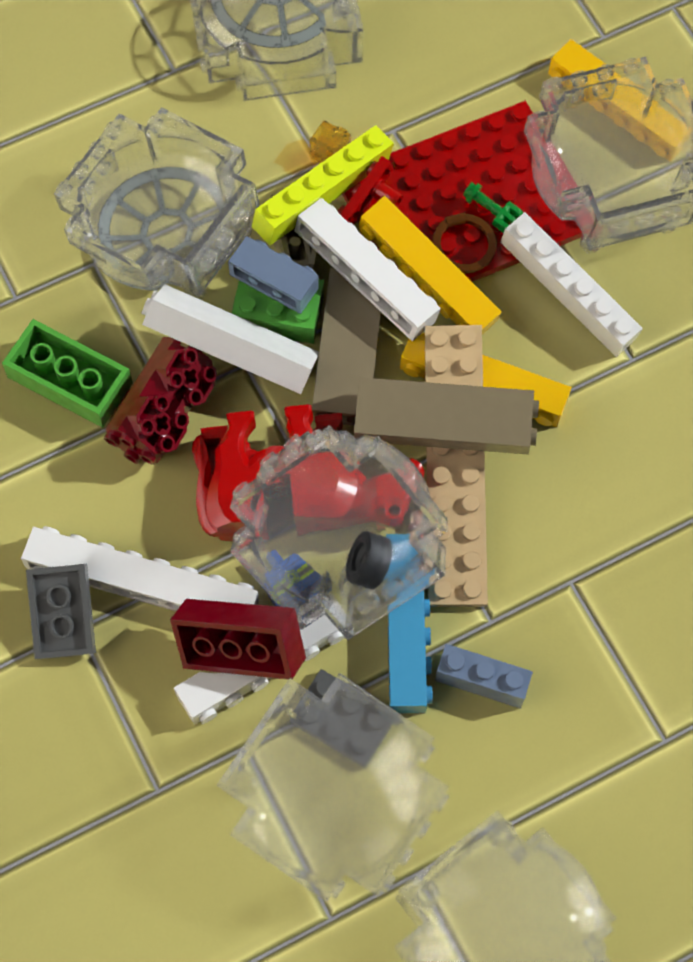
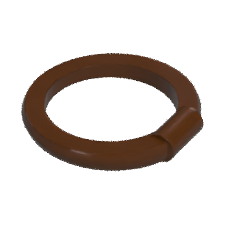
M465 212L445 217L435 229L432 243L444 254L441 248L443 233L453 226L461 224L473 225L479 228L487 238L488 250L482 259L472 264H459L452 260L450 261L462 273H472L486 267L494 258L497 249L496 236L489 224L475 215L466 214Z

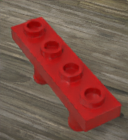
M383 156L380 157L378 162L374 161L369 166L366 173L367 177L362 184L358 183L352 190L350 195L352 198L347 205H342L338 209V213L348 223L354 225L375 197L380 200L386 196L396 207L400 205L403 195L385 184V181L394 170L391 161Z

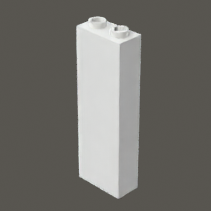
M166 284L159 291L154 290L151 298L146 300L142 310V314L146 315L142 325L299 394L302 393L319 355V352Z

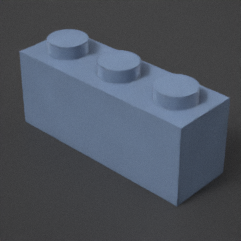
M246 236L228 261L229 274L300 314L318 290L319 275L312 268L295 263L285 253L275 252L258 239L253 240Z
M446 644L437 669L435 681L521 709L533 671Z

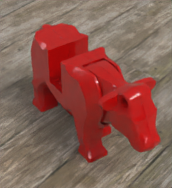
M310 404L287 406L284 408L286 429L290 438L287 446H270L261 451L250 449V443L247 441L249 435L256 428L254 411L251 410L227 413L228 425L200 428L201 435H198L193 441L192 453L199 471L196 490L198 520L203 531L209 536L218 537L221 541L240 542L254 538L268 539L264 496L269 495L270 497L278 498L285 496L287 493H291L297 536L315 530H335L364 522H376L379 530H386V526L396 529L403 526L415 490L425 474L420 462L414 458H408L395 468L368 476L339 449L336 435L343 428L342 413L314 416L316 427L312 430L311 424L314 419L312 405Z

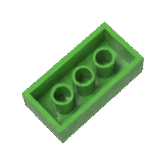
M32 319L2 362L9 379L102 428L133 384L129 368L35 319Z

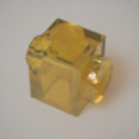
M323 120L310 138V154L317 163H322L351 142V134L343 127H336Z

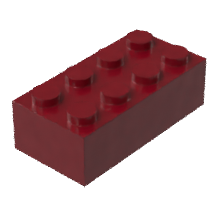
M185 599L170 619L183 669L292 680L306 659L295 608Z

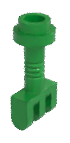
M470 183L463 193V196L466 198L465 201L469 204L476 201L496 217L491 225L502 233L516 218L523 214V211L510 201H508L504 208L481 192L482 185Z

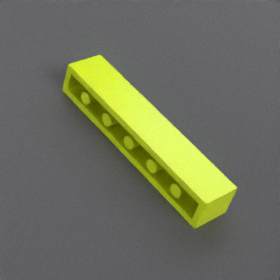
M376 125L257 207L251 227L271 246L292 231L296 226L298 215L320 198L324 199L328 204L366 178L367 170L374 161L378 162L381 156L389 160L394 142Z

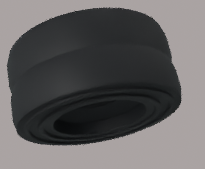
M363 531L358 535L350 549L346 563V577L350 583L368 589H375L382 583L392 558V543L390 539L369 531Z

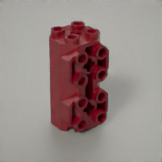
M171 337L162 338L105 429L106 435L104 440L114 447H119L125 452L123 454L124 457L135 464H138L141 460L154 465V463L159 462L164 452L176 450L187 432L189 424L188 412L193 405L204 403L215 386L217 370L213 366L212 360L201 350L190 345L186 348L180 345V341Z

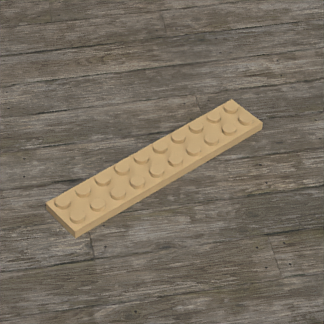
M482 325L425 326L426 382L483 387ZM426 447L428 599H430V607H485L488 605L484 451Z

